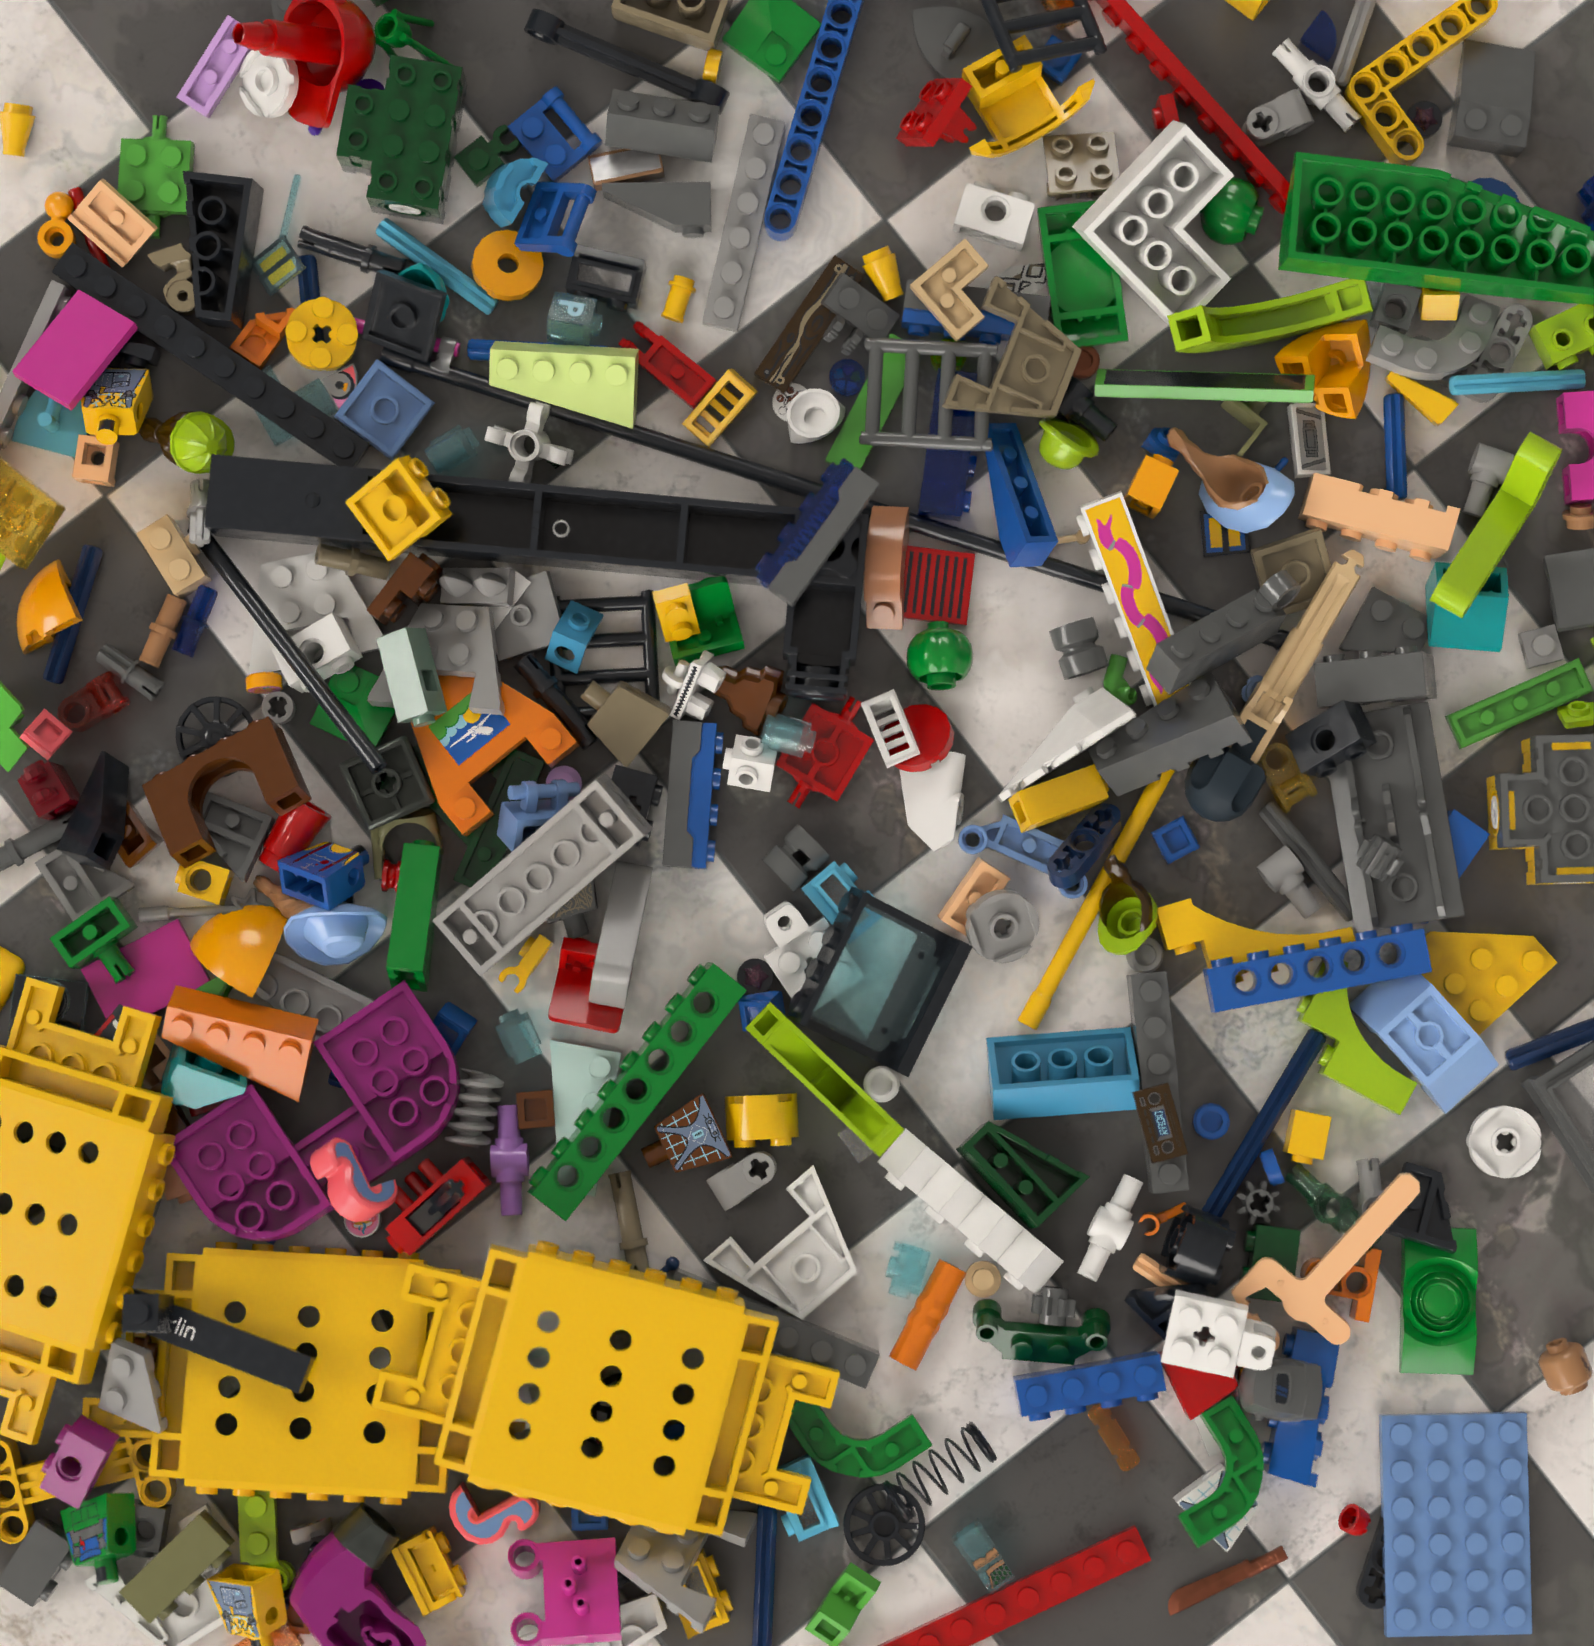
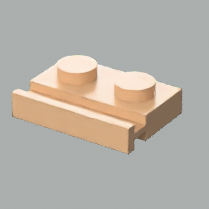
M104 178L94 186L78 205L77 209L67 218L122 268L129 263L131 258L158 229L151 220Z

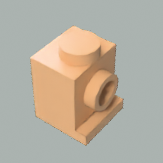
M78 434L72 477L81 483L115 487L114 477L120 444L116 441L114 444L105 445L96 439V435ZM98 453H104V462L100 465H95L93 462L94 456Z

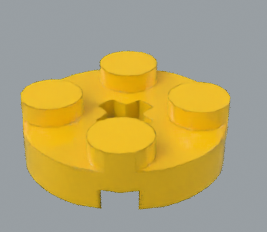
M318 297L300 304L291 313L285 329L290 354L306 369L319 371L336 370L345 365L355 353L358 340L356 321L344 305L327 297ZM319 326L322 329L328 327L331 330L328 334L331 340L328 343L322 340L317 343L313 341L315 336L314 329Z

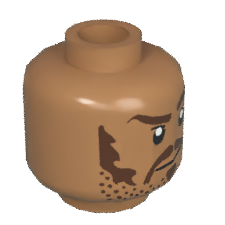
M1558 1338L1547 1343V1350L1540 1355L1538 1360L1547 1386L1564 1396L1576 1394L1584 1390L1588 1386L1587 1381L1593 1373L1584 1347L1578 1342H1567L1566 1338Z

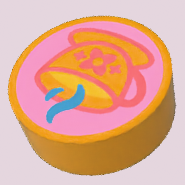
M259 672L250 674L245 678L246 692L268 694L283 689L282 676L279 673Z

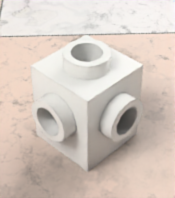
M736 734L733 749L726 747L722 769L729 770L727 785L770 792L779 742Z

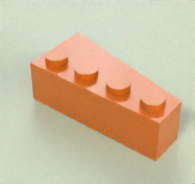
M176 985L167 1005L161 1038L299 1102L307 1079L319 1019Z

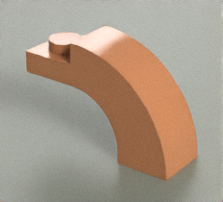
M873 506L868 526L864 569L866 628L903 629L904 570L909 543V507Z

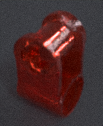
M108 671L97 676L82 689L65 698L58 707L57 715L60 722L70 730L83 732L103 719L120 712L131 701L129 697L122 695L113 681L115 675L112 671ZM104 689H105V690L107 691V693L109 694V696H110V698H111V701L109 700V698H108L107 695L105 694ZM82 705L85 709L84 718L78 723H70L68 719L69 710L73 706Z

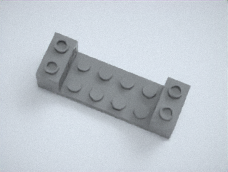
M604 774L594 780L439 914L433 922L478 975L481 976L518 946L522 940L614 861L645 837L653 828L611 778Z

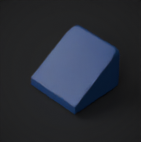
M781 991L743 995L740 998L738 1005L743 1031H747L745 1028L769 1002L785 1015Z
M447 1002L438 1012L433 1023L449 1044L454 1056H456L476 1025L477 1020L453 1003Z

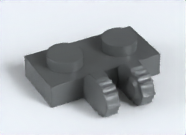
M845 273L839 274L820 302L836 314L823 335L824 340L828 343L833 341L839 335L845 322L854 328L841 347L840 352L846 356L851 354L863 335L866 338H885L900 317L897 312Z

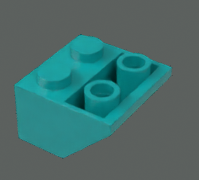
M1435 562L1425 584L1428 646L1500 652L1509 601L1507 568L1496 567L1464 617L1460 618L1430 601L1432 593L1451 564Z

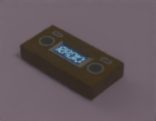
M1166 1082L1132 1092L1151 1163L1188 1154L1169 1083Z

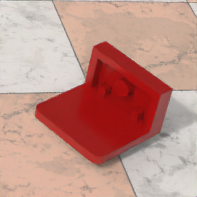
M564 937L548 1018L553 1022L607 1033H617L620 1029L624 1009L588 1002L599 944L584 938L573 939Z

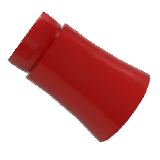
M310 801L281 817L278 816L269 836L263 844L265 848L259 856V860L279 872L278 860L307 849L332 816Z

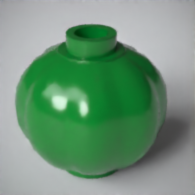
M1231 178L1199 212L1201 213V227L1212 241L1222 245H1234L1243 242L1247 233L1256 234L1263 216L1264 207L1257 205L1259 194L1255 188L1245 180Z
M930 622L927 624L926 630L916 634L910 641L907 648V667L913 677L918 682L927 683V688L930 690L940 691L955 688L956 681L963 680L971 669L973 663L972 645L962 632L949 628L948 622Z

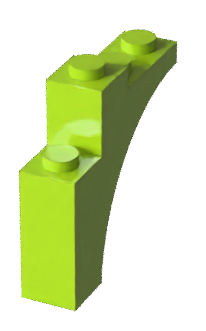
M771 1002L745 1028L879 1157L905 1131Z

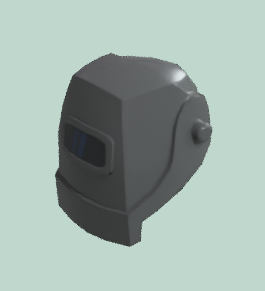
M1273 1358L1271 1367L1266 1370H1254L1244 1367L1239 1381V1398L1242 1408L1245 1409V1412L1255 1415V1420L1263 1421L1264 1418L1280 1422L1317 1419L1322 1399L1321 1366L1297 1359Z

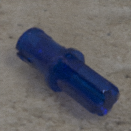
M205 585L198 587L187 615H182L181 617L184 621L171 648L172 650L193 658L204 629L209 627L206 622L218 596L216 590Z

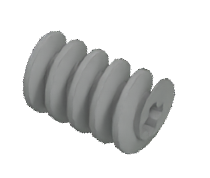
M461 1068L462 1071L470 1076L467 1079H460V1086L466 1089V1093H459L458 1101L463 1103V1106L457 1107L454 1111V1114L460 1119L459 1121L448 1123L447 1126L456 1131V1135L446 1136L444 1140L478 1148L481 1145L491 1144V1138L482 1132L493 1130L495 1127L486 1117L498 1114V1110L489 1105V1103L501 1101V1096L492 1089L504 1087V1081L492 1074Z

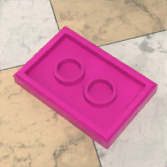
M78 289L12 372L19 380L72 411L138 328L132 320Z
M176 919L120 948V951L132 968L136 970L131 976H125L126 979L116 984L100 959L81 969L106 1019L119 1004L154 1014L167 1007L176 985L197 989L211 980L203 964L193 954L190 947L191 940L180 919Z

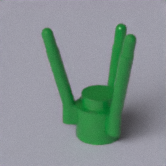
M393 9L391 13H385L377 20L374 30L376 44L383 48L389 58L391 55L398 56L393 48H403L409 45L434 62L453 65L412 38V31L408 23L433 27L435 24L433 20L403 14L397 9Z

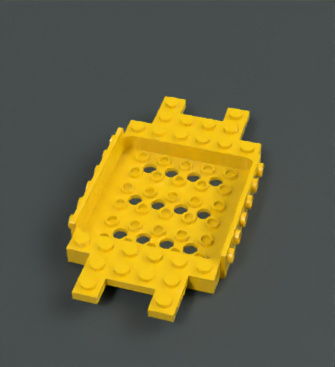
M27 977L7 1046L0 1044V1117L2 1121L0 1127V1195L7 1193L13 1200L11 1211L5 1215L0 1213V1395L9 1398L0 1428V1435L29 1445H37L57 1378L77 1385L91 1384L100 1350H110L111 1343L123 1335L121 1323L123 1318V1294H134L132 1286L136 1273L139 1272L144 1262L143 1248L146 1238L151 1234L154 1227L155 1219L153 1214L156 1203L164 1193L165 1182L163 1179L165 1172L175 1155V1136L164 1133L174 1098L141 1088L162 1017L123 1006L114 1039L103 1038L55 1023L65 987ZM23 1122H29L34 1130L32 1139L27 1143H22L17 1137V1129ZM55 1132H61L66 1138V1146L62 1152L56 1154L50 1149L49 1140ZM88 1142L96 1144L99 1151L97 1159L91 1164L86 1163L81 1155L83 1146ZM36 1203L41 1204L45 1210V1218L38 1225L31 1223L28 1217L30 1207ZM72 1214L77 1219L78 1227L72 1235L68 1236L61 1230V1220L65 1215ZM14 1275L20 1276L24 1281V1290L17 1297L12 1296L7 1288L9 1279ZM48 1285L52 1286L57 1293L56 1302L51 1307H45L40 1301V1292Z
M538 1240L537 1245L529 1244L527 1252L491 1243L482 1279L409 1261L399 1299L435 1308L418 1376L381 1368L371 1407L442 1424L443 1427L433 1464L468 1474L467 1481L481 1488L491 1490L496 1488L508 1491L517 1497L526 1499L532 1497L546 1501V1503L556 1507H571L592 1516H607L628 1525H643L669 1535L675 1533L684 1536L686 1529L722 1536L732 1498L799 1515L803 1514L812 1480L811 1476L777 1468L794 1401L799 1400L831 1409L840 1371L771 1353L779 1324L778 1317L746 1309L744 1299L738 1297L739 1292L737 1290L723 1286H717L716 1291L703 1288V1282L688 1277H682L679 1282L666 1278V1272L653 1268H646L645 1273L630 1269V1263L618 1259H610L609 1263L594 1260L595 1254L575 1249L573 1254L558 1251L559 1245L543 1240ZM552 1311L558 1315L560 1322L555 1330L546 1332L538 1326L537 1319L542 1312ZM618 1329L628 1331L632 1337L630 1346L624 1350H617L610 1344L611 1334ZM535 1347L545 1348L550 1355L548 1364L540 1368L532 1366L528 1361V1353L531 1349ZM689 1348H697L704 1355L703 1363L697 1368H688L682 1362V1355ZM609 1365L617 1366L622 1372L621 1381L614 1386L604 1384L600 1378L602 1369ZM533 1383L538 1386L540 1397L536 1402L525 1403L519 1398L518 1391L523 1384ZM679 1384H688L694 1390V1397L687 1404H679L673 1399L672 1392ZM599 1401L609 1403L613 1409L612 1416L604 1422L596 1421L590 1412L592 1406ZM515 1419L526 1420L531 1427L530 1434L524 1439L512 1437L509 1433V1425ZM672 1419L681 1421L685 1427L683 1436L677 1440H670L663 1433L664 1424ZM596 1437L602 1442L603 1450L597 1457H587L583 1454L581 1444L586 1438ZM662 1455L670 1456L675 1462L674 1471L666 1476L657 1474L653 1468L655 1459Z
M216 1242L215 1248L203 1247V1255L167 1253L164 1290H138L148 1294L174 1295V1304L297 1350L303 1343H311L317 1350V1357L307 1379L314 1387L313 1397L307 1402H300L294 1397L293 1391L152 1336V1342L158 1344L154 1376L159 1383L161 1396L157 1398L161 1418L167 1417L168 1426L166 1430L158 1434L98 1408L100 1398L83 1397L82 1415L120 1437L152 1439L149 1466L150 1477L185 1479L184 1486L196 1487V1494L218 1495V1488L233 1489L232 1496L255 1497V1490L270 1491L269 1498L291 1499L292 1492L307 1493L306 1500L328 1501L329 1494L343 1495V1502L365 1503V1497L369 1496L380 1497V1504L402 1505V1498H411V1491L447 1493L449 1468L433 1464L443 1425L371 1407L367 1399V1391L371 1386L377 1384L381 1370L373 1367L370 1363V1354L377 1347H384L391 1354V1361L384 1369L418 1376L435 1308L399 1298L409 1261L428 1265V1261L419 1260L420 1253H414L409 1256L406 1252H403L402 1254L398 1253V1258H383V1251L361 1250V1256H348L347 1249L325 1248V1254L310 1253L311 1247L288 1246V1252L274 1251V1245L252 1244V1250L237 1249L238 1243ZM440 1268V1269H444V1270H448V1271H452V1272H456V1273L463 1274V1270H461V1269H445V1268ZM238 1301L245 1306L246 1316L241 1322L234 1324L227 1320L225 1309L230 1303ZM305 1306H314L320 1313L319 1322L314 1327H304L299 1321V1313ZM379 1310H387L393 1316V1326L388 1331L380 1332L372 1324L373 1316ZM126 1332L125 1340L133 1343L135 1337L145 1338L147 1334ZM226 1376H234L240 1382V1391L233 1398L224 1397L219 1390V1384ZM225 1413L232 1414L237 1420L235 1432L227 1436L219 1433L216 1427L217 1419ZM299 1417L306 1418L312 1428L310 1435L303 1440L294 1438L290 1432L291 1423ZM374 1421L381 1423L386 1431L384 1439L377 1444L368 1442L364 1436L365 1427ZM512 1421L509 1425L511 1436L516 1438V1433L525 1430L526 1422Z

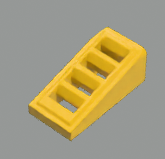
M728 369L682 425L707 447H711L756 396L758 391L734 369ZM729 382L744 395L741 399L737 398L726 388ZM719 393L734 405L731 411L716 399ZM709 405L725 417L722 422L706 410ZM700 415L715 428L712 433L696 421Z
M1392 371L1384 378L1387 384L1399 394H1403L1404 399L1434 426H1439L1459 405L1455 400Z

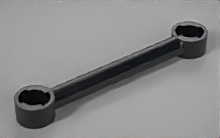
M532 9L525 25L524 31L544 43L551 45L559 44L686 98L691 102L720 106L719 115L722 114L730 96L726 89L704 79L696 80L566 25L561 19L546 11Z

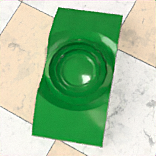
M1097 200L1037 208L1041 253L1048 296L1051 297L1049 307L1051 323L1079 348L1128 342L1129 340L1120 275L1072 227Z
M1451 1228L1453 1240H1456L1457 1250L1453 1254L1402 1238L1400 1373L1473 1375L1477 1342L1476 1289L1478 1280V1251L1475 1228Z

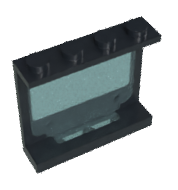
M852 886L850 891L845 893L839 902V913L833 925H830L823 934V945L817 957L809 963L806 969V980L801 990L796 992L790 1001V1012L787 1018L909 1077L973 946L871 896L866 891Z

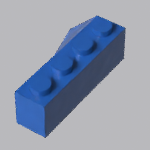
M1292 1326L1291 1334L1286 1333L1284 1336L1282 1355H1286V1358L1302 1360L1321 1366L1322 1399L1318 1417L1315 1420L1280 1422L1267 1419V1427H1272L1269 1442L1263 1441L1261 1446L1264 1470L1268 1474L1311 1487H1316L1318 1474L1311 1473L1313 1461H1317L1318 1457H1321L1324 1443L1322 1441V1433L1318 1432L1319 1424L1324 1425L1327 1420L1330 1406L1329 1396L1324 1395L1325 1388L1331 1389L1333 1386L1339 1345L1330 1343L1319 1332Z

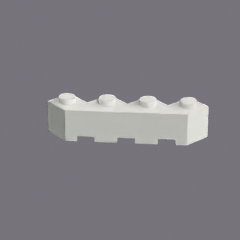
M905 1128V1131L878 1161L879 1164L889 1171L885 1178L900 1191L906 1186L928 1204L924 1211L939 1224L946 1219L968 1238L963 1244L977 1256L981 1257L986 1253L1008 1271L1003 1277L1020 1291L1025 1286L1036 1295L1064 1261Z

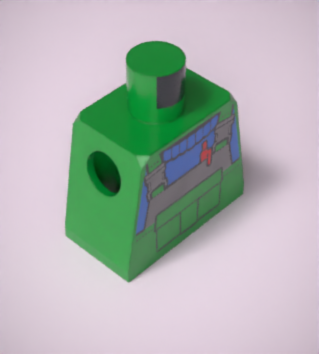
M105 1493L84 1501L78 1509L72 1506L61 1510V1518L73 1564L77 1567L95 1566L98 1585L118 1582L117 1560L131 1556L136 1551L134 1493Z

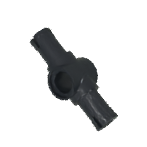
M1072 376L1057 416L1069 424L1072 421L1076 424L1081 422L1105 442L1118 425L1094 405L1095 401L1091 399L1093 397L1092 392L1082 382Z

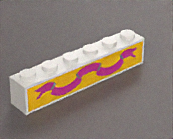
M1119 491L1080 506L1083 514L1076 516L1083 537L1087 535L1092 537L1095 548L1089 550L1096 571L1103 569L1108 582L1101 584L1108 604L1116 602L1120 616L1114 618L1121 639L1128 637L1133 650L1126 652L1133 672L1141 670L1146 683L1139 686L1146 706L1153 704L1155 707L1188 685L1169 695L1146 669L1156 644L1170 637L1174 632L1122 492Z

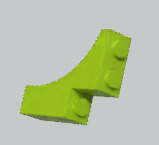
M1323 960L1317 967L1313 977L1318 978L1324 973L1325 964ZM1344 961V965L1348 969L1349 963ZM1347 988L1302 996L1296 1007V1011L1300 1012L1297 1021L1334 1040L1332 1046L1327 1044L1318 1058L1317 1063L1322 1065L1318 1073L1391 1113L1401 1115L1417 1082L1391 1068L1364 1040L1352 1016Z

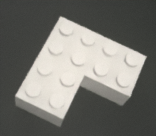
M1172 120L1072 227L1169 326L1168 315L1200 305L1206 306L1231 280L1184 228L1234 175L1186 124Z

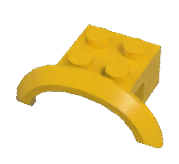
M1025 34L1013 41L1017 52L1033 48ZM999 48L963 68L961 78L973 86L967 96L995 140L994 142H986L983 139L969 147L971 154L987 158L1001 157L1053 131L1074 116L1089 101L1095 84L1094 79L1079 86L1075 93L1060 106L1041 76L1042 62L1023 65L1020 71L1011 73Z

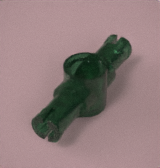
M1301 1163L1292 1169L1293 1174L1288 1173L1285 1181L1290 1183L1308 1200L1307 1204L1313 1209L1315 1217L1322 1223L1330 1224L1339 1234L1346 1233L1359 1219V1212L1353 1207L1352 1201L1348 1196L1336 1192L1327 1183L1322 1184ZM1335 1198L1340 1204V1212L1336 1217L1330 1218L1326 1212V1205L1328 1201ZM1380 1236L1374 1243L1378 1244L1382 1236ZM1372 1245L1365 1254L1369 1253L1375 1246Z

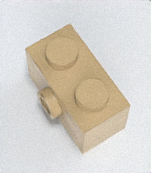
M165 515L136 533L173 594L178 598L183 599L212 581L196 556L201 553L199 547L196 544L190 543L189 535L184 536L175 520L170 516Z

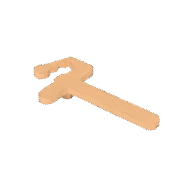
M1400 1173L1308 1275L1303 1278L1295 1277L1272 1257L1259 1259L1231 1290L1236 1303L1249 1305L1251 1300H1246V1297L1267 1287L1282 1300L1283 1307L1290 1317L1298 1321L1307 1322L1332 1344L1340 1345L1345 1343L1350 1337L1349 1324L1325 1302V1297L1420 1193L1419 1180L1411 1173ZM1248 1311V1319L1261 1321L1258 1313L1252 1314ZM1277 1330L1275 1337L1276 1346L1274 1351H1276L1280 1345V1336Z

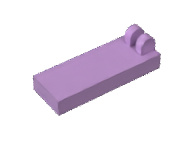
M229 15L223 21L177 95L178 99L207 118H210L238 74L245 56L251 51V49L233 41V28L240 22Z

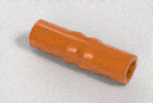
M941 1259L938 1260L923 1291L917 1297L914 1308L908 1314L906 1324L889 1357L913 1370H917L933 1337L939 1331L941 1322L946 1317L950 1304L966 1272Z

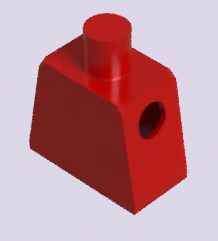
M1214 1337L1205 1338L1201 1341H1207L1208 1339H1213ZM1161 1362L1186 1416L1190 1420L1199 1416L1238 1387L1235 1377H1226Z

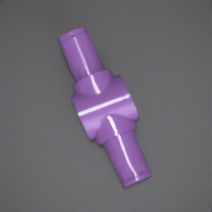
M517 1105L497 1106L498 1139H494L495 1145L490 1146L492 1178H496V1183H500L501 1216L523 1215L522 1182H525V1176H529L528 1144L524 1143V1138H520Z

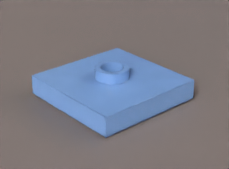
M376 359L334 415V418L392 461L435 402Z

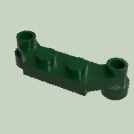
M983 1299L976 1302L972 1311V1320L976 1327L977 1338L983 1342H989L1002 1353V1359L1074 1365L1075 1359L1090 1351L1105 1349L1108 1344V1335L1111 1331L1110 1316L1105 1310L1100 1308H1092L1085 1311L1081 1318L1080 1327L1004 1321L1002 1319L1001 1306L991 1299Z

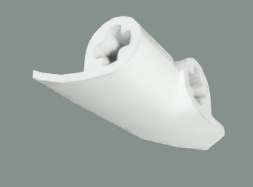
M949 752L941 762L937 760L931 764L932 768L925 771L907 772L900 770L907 824L934 852L955 840L956 826L960 825L962 821L964 795L961 793L966 758L964 754Z

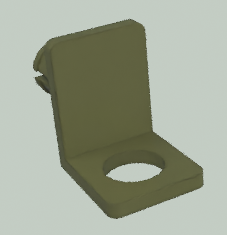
M1223 401L1221 404L1225 411L1253 432L1236 456L1242 457L1268 424L1259 414L1269 402Z

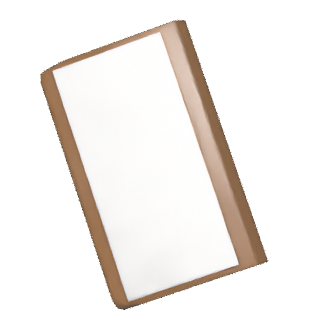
M618 149L588 156L593 186L596 191L602 190V183L645 182L665 177L660 154Z

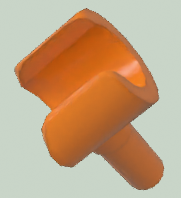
M1185 1202L1158 1214L1153 1212L1144 1213L1140 1217L1139 1222L1146 1218H1151L1156 1222V1227L1146 1231L1144 1235L1152 1236L1156 1234L1160 1224L1185 1212L1181 1210Z

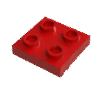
M940 78L929 81L919 94L921 100L914 111H909L900 123L901 131L896 139L907 147H934L938 139L947 143H954L955 140L967 143L969 138L963 133V130L966 128L968 131H975L977 127L961 109L960 105L973 86L963 78Z

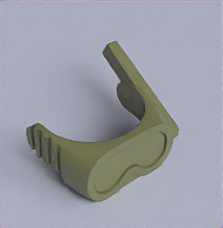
M421 808L370 830L374 880H382L383 861L385 860V836L392 828L402 823H416L426 827L435 837L437 846H440L441 855H444L442 836H440L441 831L439 830L435 810Z

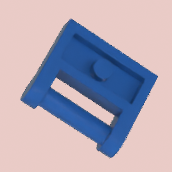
M558 86L550 89L536 104L508 126L509 131L532 158L548 163L543 172L552 182L559 181L603 143L598 134H592L563 99L564 94ZM550 109H554L581 142V145L575 150L544 115Z
M537 182L514 244L520 251L550 252L566 257L574 256L578 245L575 240L588 205L594 202L597 193L596 189L583 183ZM575 200L562 236H557L569 201Z

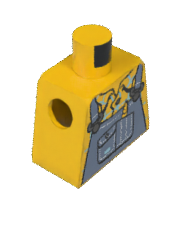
M105 369L81 399L83 419L88 434L96 435V439L102 444L111 445L116 443L118 435H135L139 432L153 400L149 369Z
M233 1563L208 1578V1586L226 1631L231 1635L249 1637L251 1646H274L271 1633L285 1625L287 1621L279 1569Z

